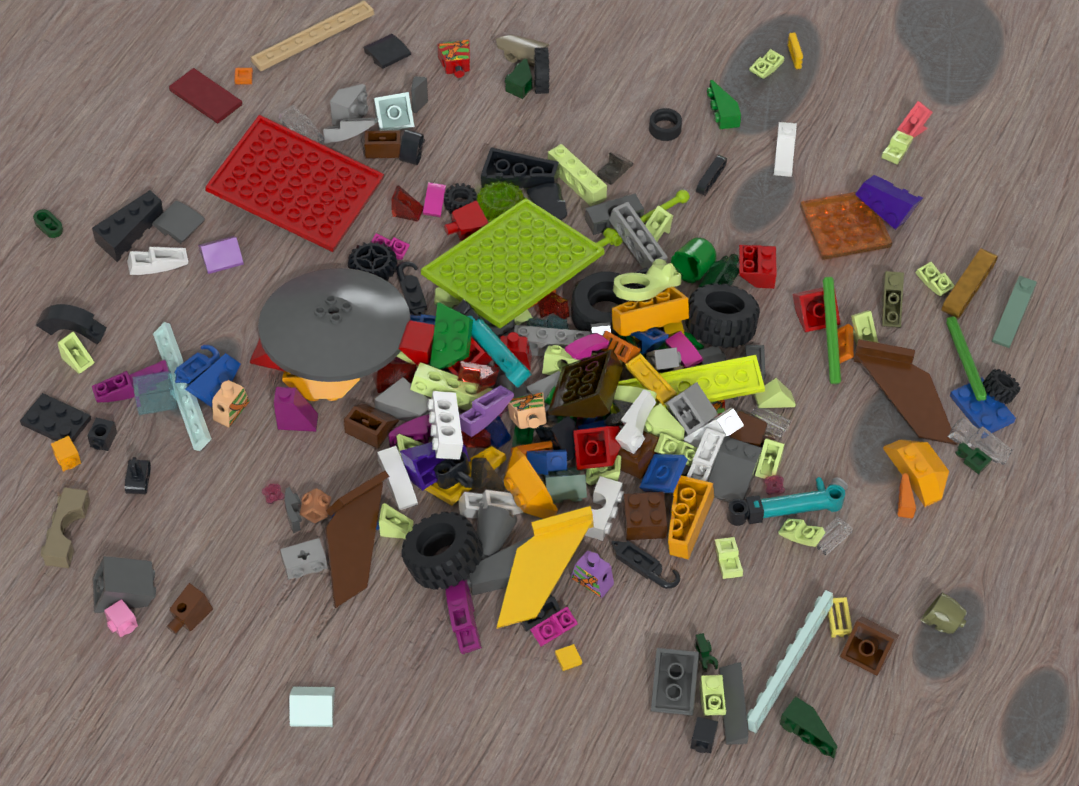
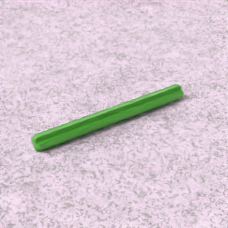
M825 277L823 279L830 383L839 384L841 382L834 279L832 277Z
M954 316L948 317L946 324L976 400L984 401L986 400L987 393L957 318Z

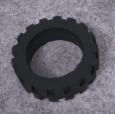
M548 47L535 48V93L549 94Z

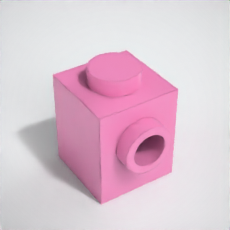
M122 599L104 610L108 621L106 622L112 633L116 631L120 638L125 634H130L138 627L135 615Z

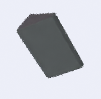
M414 76L411 88L412 111L417 113L428 102V87L426 77Z

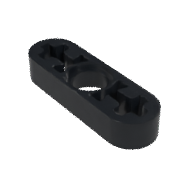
M717 155L699 181L696 193L704 196L707 195L723 172L727 158Z

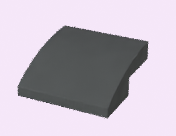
M175 201L152 225L165 236L169 234L179 244H182L204 223L205 218L187 205Z

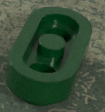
M41 209L34 213L35 225L46 236L57 238L62 235V223L50 211Z

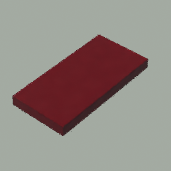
M195 68L169 86V91L217 124L243 105L242 100Z

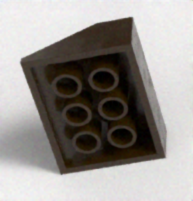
M612 349L562 367L548 409L549 415L595 418L597 416H605L610 412L623 369V365Z

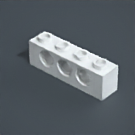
M433 391L432 398L428 399L427 409L431 411L429 413V423H432L430 434L434 437L432 449L436 451V458L460 459L463 440L456 393Z

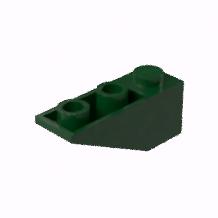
M795 696L782 713L780 725L787 732L799 736L806 744H811L818 748L823 755H829L834 759L838 748L837 744L814 707Z

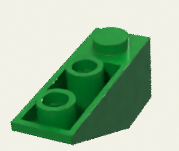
M710 80V86L707 87V96L711 98L710 106L711 110H714L715 123H718L719 129L740 127L741 112L738 102L714 80Z

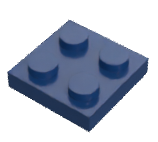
M654 454L639 488L644 492L673 493L688 459L684 455Z

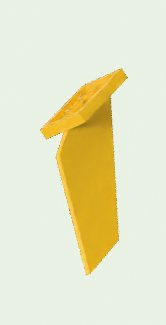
M591 506L531 522L534 537L517 548L497 629L537 618L588 529L594 527Z

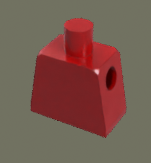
M474 201L453 211L452 223L444 225L447 235L457 233L460 240L463 241L487 225L488 221L478 202Z
M511 332L508 336H500V340L528 370H531L532 353L528 338L521 337L516 332ZM495 363V368H496V369H501V368Z

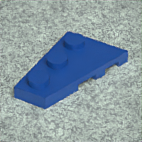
M225 353L188 385L185 390L213 408L212 400L220 390L221 384L227 380L233 381L241 363Z

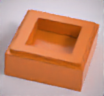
M235 68V84H252L253 68Z

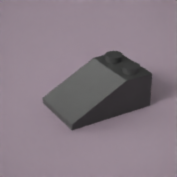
M725 436L708 482L713 483L714 498L728 503L733 499H745L756 473L762 448Z
M657 648L651 711L693 716L699 652Z

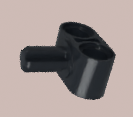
M407 129L404 131L401 141L400 161L413 165L419 164L423 143L425 142L424 134Z
M461 452L460 459H445L434 468L438 486L442 489L451 488L457 483H460L465 488H471L474 480L468 476L471 473L468 457L463 452Z
M133 457L132 460L128 461L125 478L126 494H147L151 472L150 460H137L136 457Z

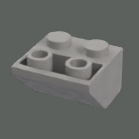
M356 85L339 89L330 100L333 126H340V121L343 119L362 118L363 115H366L368 111L366 85Z
M697 382L664 403L671 415L685 429V436L690 435L718 415Z

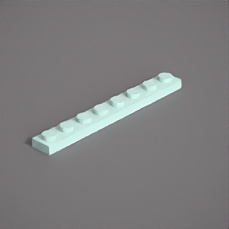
M164 322L153 335L162 360H166L172 376L169 381L194 450L201 451L212 439L197 397L185 390L188 386L187 383H175L176 374L174 372L184 361L171 325Z
M825 590L822 597L819 596L817 598L813 612L807 614L805 625L803 628L798 629L795 637L796 640L793 644H789L784 660H780L777 664L776 673L768 679L767 688L764 693L761 692L759 694L754 710L750 709L748 712V730L757 733L831 609L833 593Z

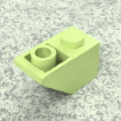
M722 675L701 676L700 699L704 715H726Z

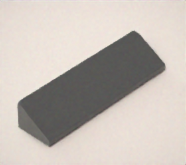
M741 662L719 668V674L723 677L726 715H723L726 745L748 743Z

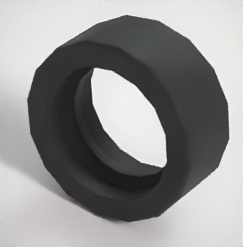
M670 108L657 109L651 114L649 131L655 139L670 141L679 137L682 130V117L677 111ZM664 120L673 122L676 126L664 129L658 127L656 123Z

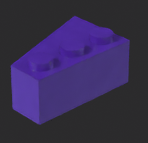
M873 175L861 185L855 195L896 230L907 221L923 197H916L908 193V190H901L893 186V183Z
M432 442L400 451L410 482L422 491L437 482L434 468L444 461L445 458H436V451L432 449ZM463 444L462 452L467 455L468 461H470L466 447Z

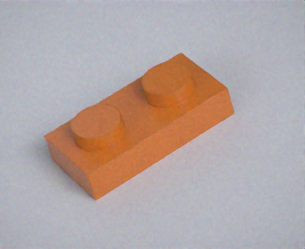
M850 324L837 329L840 363L854 357L853 327Z

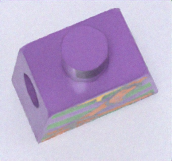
M586 551L575 564L571 578L600 598L614 585L611 565L601 559L597 553Z

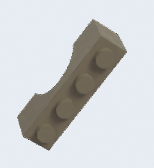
M64 488L62 495L58 496V507L52 515V526L48 528L46 544L41 548V557H43L46 566L70 568L75 551L72 541L64 536V532L72 522L86 517L90 504L87 490Z

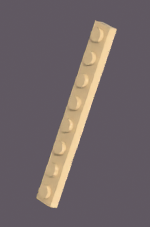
M364 0L252 56L251 61L260 71H263L374 15V10Z

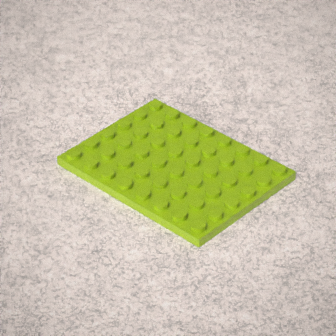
M525 198L423 267L421 275L460 302L465 299L480 316L500 329L603 256L604 248Z

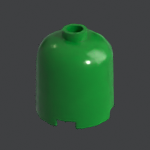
M696 237L689 240L671 257V264L681 274L683 281L695 283L714 265L717 253L712 243L704 238Z

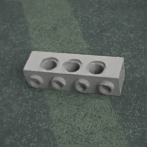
M629 202L613 208L609 221L643 269H650L656 259L667 261V255Z
M515 325L514 332L519 336L528 338L531 353L534 356H545L549 345H558L565 349L566 346L575 340L590 335L589 331Z

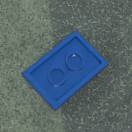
M968 383L951 391L950 397L982 437L1015 422L1016 417L1006 405L1000 403L999 400H994L995 397H990L989 392L987 393L986 400H976L971 384Z

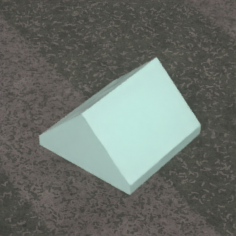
M409 92L374 98L375 117L379 119L377 122L379 130H399L415 127Z
M293 687L290 693V726L333 727L335 687Z

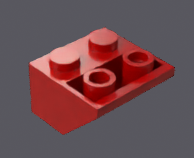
M739 245V276L756 288L774 289L777 275L776 246Z

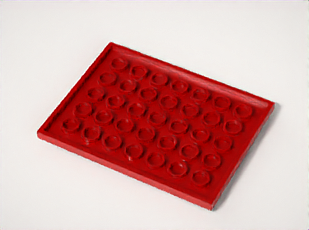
M258 115L205 186V191L334 252L384 179V174Z

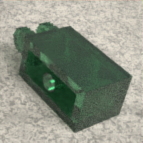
M731 254L729 257L724 256L719 261H716L699 287L702 288L704 285L708 284L710 286L715 283L731 286L739 274L737 267L739 262L738 255Z

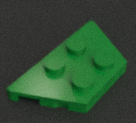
M437 303L430 366L437 369H442L446 366L449 368L457 361H462L469 357L473 326L471 318L442 303Z

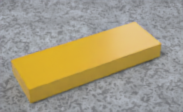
M641 353L625 364L626 368L645 389L656 392L655 400L659 404L661 403L664 406V403L677 395V392Z

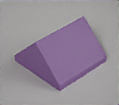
M235 236L198 245L208 274L243 265L237 237Z

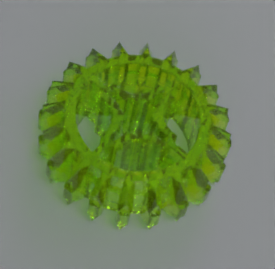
M498 180L497 183L491 181L490 185L485 184L484 188H480L477 195V202L489 222L525 199L518 185L514 186L513 182L507 184L506 180L503 183Z

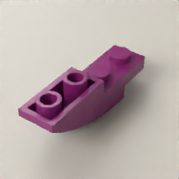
M162 360L130 375L127 371L93 385L92 389L97 403L114 402L157 390V384L171 379L172 376L166 360Z
M429 414L412 419L389 433L390 448L397 447L398 434L423 444L428 443V437H433L430 434L432 423H429Z
M467 579L458 582L459 585H451L446 589L452 630L456 633L460 653L462 654L482 648L473 614L475 609Z

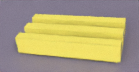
M847 597L833 598L838 630L835 627L833 609L831 607L828 612L831 638L836 637V635L840 637L848 635L849 637L852 625ZM839 603L843 605L846 629H843Z

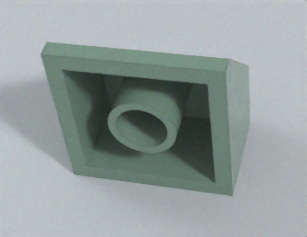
M567 467V471H548V475H544L545 487L552 497L553 503H561L566 499L577 502L582 501V498H587L586 477L583 469L577 470V467Z

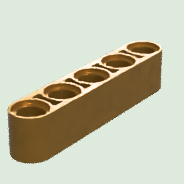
M980 248L946 298L941 311L959 319L993 269L998 255Z

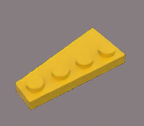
M491 446L471 457L469 462L471 473L468 475L474 480L471 488H465L460 483H457L451 488L442 489L435 482L425 490L452 506L460 499L464 492H469L507 460L506 455Z

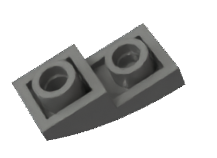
M290 487L285 490V505L288 522L294 534L301 530L300 522H302L298 506L301 502L297 493L293 494Z

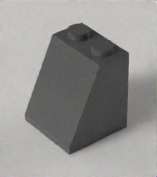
M104 556L92 578L94 613L104 612L105 609L121 599L129 609L148 607L151 600L156 596V587H153L155 570L152 569V561Z

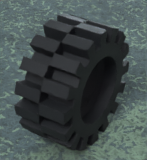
M457 183L456 187L451 185L450 189L447 188L444 194L445 208L447 211L449 210L450 214L469 203L477 201L475 189L471 188L470 185L465 187V183H462V186H459V183ZM457 198L467 199L464 202L455 201Z
M993 369L983 381L986 393L989 392V396L995 397L994 400H999L1000 403H1011L1020 392L1019 383L1015 382L1016 379L1011 378V375H1007L1004 370L1001 372L1000 369Z

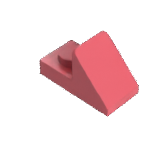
M918 101L897 130L916 137L927 129L924 124L933 111Z

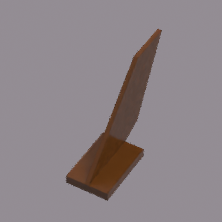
M858 339L854 362L863 364L918 438L957 445L958 443L930 374L912 364L915 350Z
M386 470L340 497L326 510L328 515L332 517L325 531L335 608L362 592L368 586L383 482L390 477Z

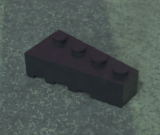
M151 190L141 195L92 227L95 242L118 262L121 259V255L125 251L128 252L132 248L131 245L137 239L140 240L144 231L150 229L153 226L152 223L163 213L161 199Z

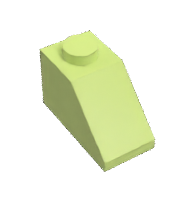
M661 403L652 408L643 431L660 437V434L663 433L679 441H684L685 429Z

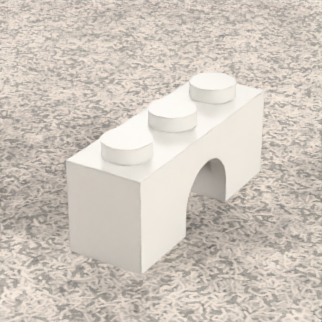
M599 477L594 489L593 503L599 504L603 508L598 510L591 509L594 527L589 528L585 536L603 541L605 534L609 535L612 527L611 519L616 518L618 513L617 504L618 502L622 503L623 495L625 494L622 491L623 483Z

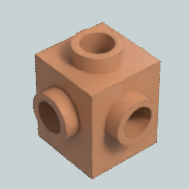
M317 488L303 495L300 510L301 516L313 523L328 517L326 510L330 507L331 497Z

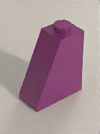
M276 387L274 409L278 430L316 432L318 413L296 388Z

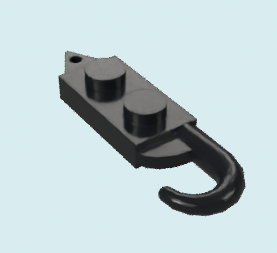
M405 261L399 264L396 270L400 287L410 314L421 316L427 310V304L419 280L413 275L405 276L403 271L408 266L413 267L415 270L418 267L413 262Z
M611 541V545L616 553L615 558L646 579L652 580L665 589L674 588L679 584L680 574L675 569L672 570L675 579L671 582L666 581L660 577L663 569L660 561L630 541Z

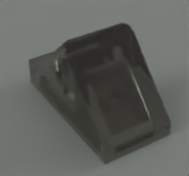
M610 152L609 162L597 172V177L612 185L633 166V162L620 154Z
M613 399V408L617 414L613 413L604 421L605 427L619 426L620 429L625 426L621 419L633 403Z
M474 458L472 460L471 478L474 480L471 488L482 489L485 486L487 490L503 492L506 489L504 482L486 458Z

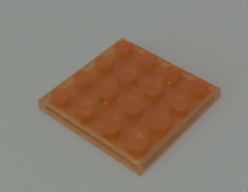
M856 192L800 202V208L822 260L880 250L892 246V241L882 218L855 195Z

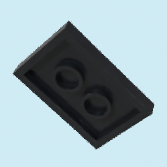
M42 393L21 418L20 423L22 426L54 441L69 436L71 441L74 442L91 421V416Z

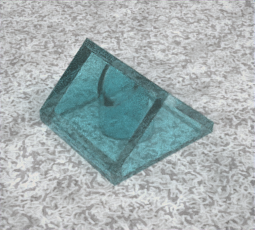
M171 371L133 377L134 394L139 415L178 409Z

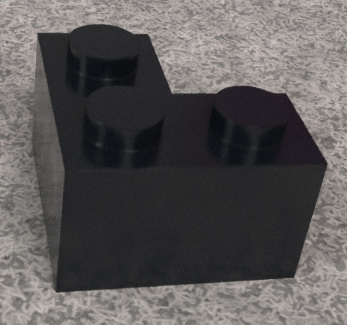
M549 415L546 417V424L535 428L541 442L551 441L554 450L566 449L567 461L576 457L574 431L577 429L572 417Z

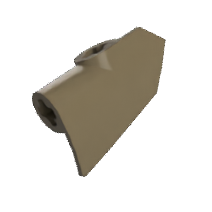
M515 35L496 38L497 48L504 50L505 58L508 61L516 63L519 59L520 61L527 59L528 65L534 67L535 48L549 46L548 43Z

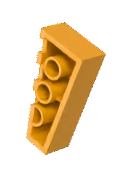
M669 287L651 299L637 302L628 301L612 308L613 329L621 336H629L634 332H644L650 328L663 327L665 324L679 323L682 320L689 319L688 297L675 287Z
M680 476L673 492L668 537L670 555L689 560L714 499L713 483Z

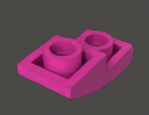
M428 182L423 215L441 217L446 185Z
M377 233L372 239L373 243L379 241L380 245L385 243L387 247L391 246L398 260L403 259L410 246L395 237L391 241Z
M681 331L665 341L668 348L677 347V352L679 351L681 354V364L685 368L694 367L703 361L699 352Z
M599 333L591 334L570 343L565 347V351L572 358L581 360L591 357L592 350L599 351L600 349L608 348L609 341Z
M565 607L530 630L542 647L578 623L569 608Z

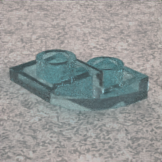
M549 316L547 320L529 318L527 321V326L569 330L566 317Z

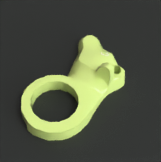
M656 259L646 274L625 273L618 275L614 279L613 292L617 297L629 301L648 300L669 287L681 285V274L676 271L671 263L667 264L663 259ZM629 283H638L646 287L642 289H630L624 287L623 285Z

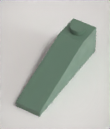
M1022 276L1018 277L992 339L993 343L1010 348L1034 294L1036 281Z

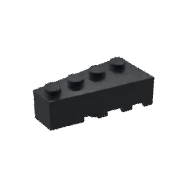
M490 147L480 176L482 188H532L542 184L557 183L560 175L559 162Z

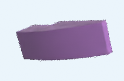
M500 385L472 401V408L459 415L461 431L472 437L483 430L505 409L514 397V393Z

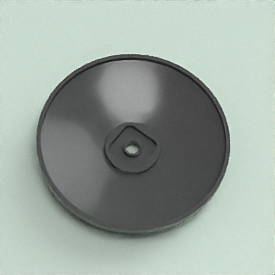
M330 268L300 275L279 287L264 304L259 317L258 329L264 351L283 370L308 380L340 382L367 376L389 364L401 352L398 348L407 322L410 321V312L402 294L383 278L361 270Z

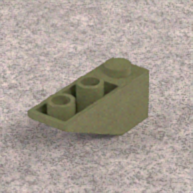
M885 271L883 274L882 326L901 328L904 272Z

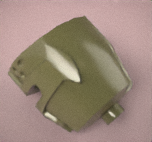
M942 592L928 607L920 620L929 626L935 624L934 629L937 631L953 634L959 626L963 628L966 624L964 617L967 611L955 599Z

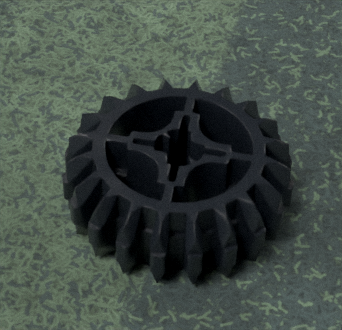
M370 241L369 244L363 242L362 246L357 245L356 249H352L351 254H349L348 268L374 274L388 282L389 277H393L394 272L397 270L395 251H392L391 246L387 247L385 243L380 245L379 241L376 243Z

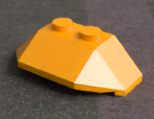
M284 371L282 381L288 387L296 388L308 401H317L319 399L338 400L360 380V378L340 382H321L304 379L287 371Z
M900 439L883 447L901 474H908L912 490L925 507L942 500L949 470L928 442Z
M517 447L514 448L503 480L505 488L511 492L516 505L524 513L542 519L556 516L558 508L553 503L547 488L526 456Z

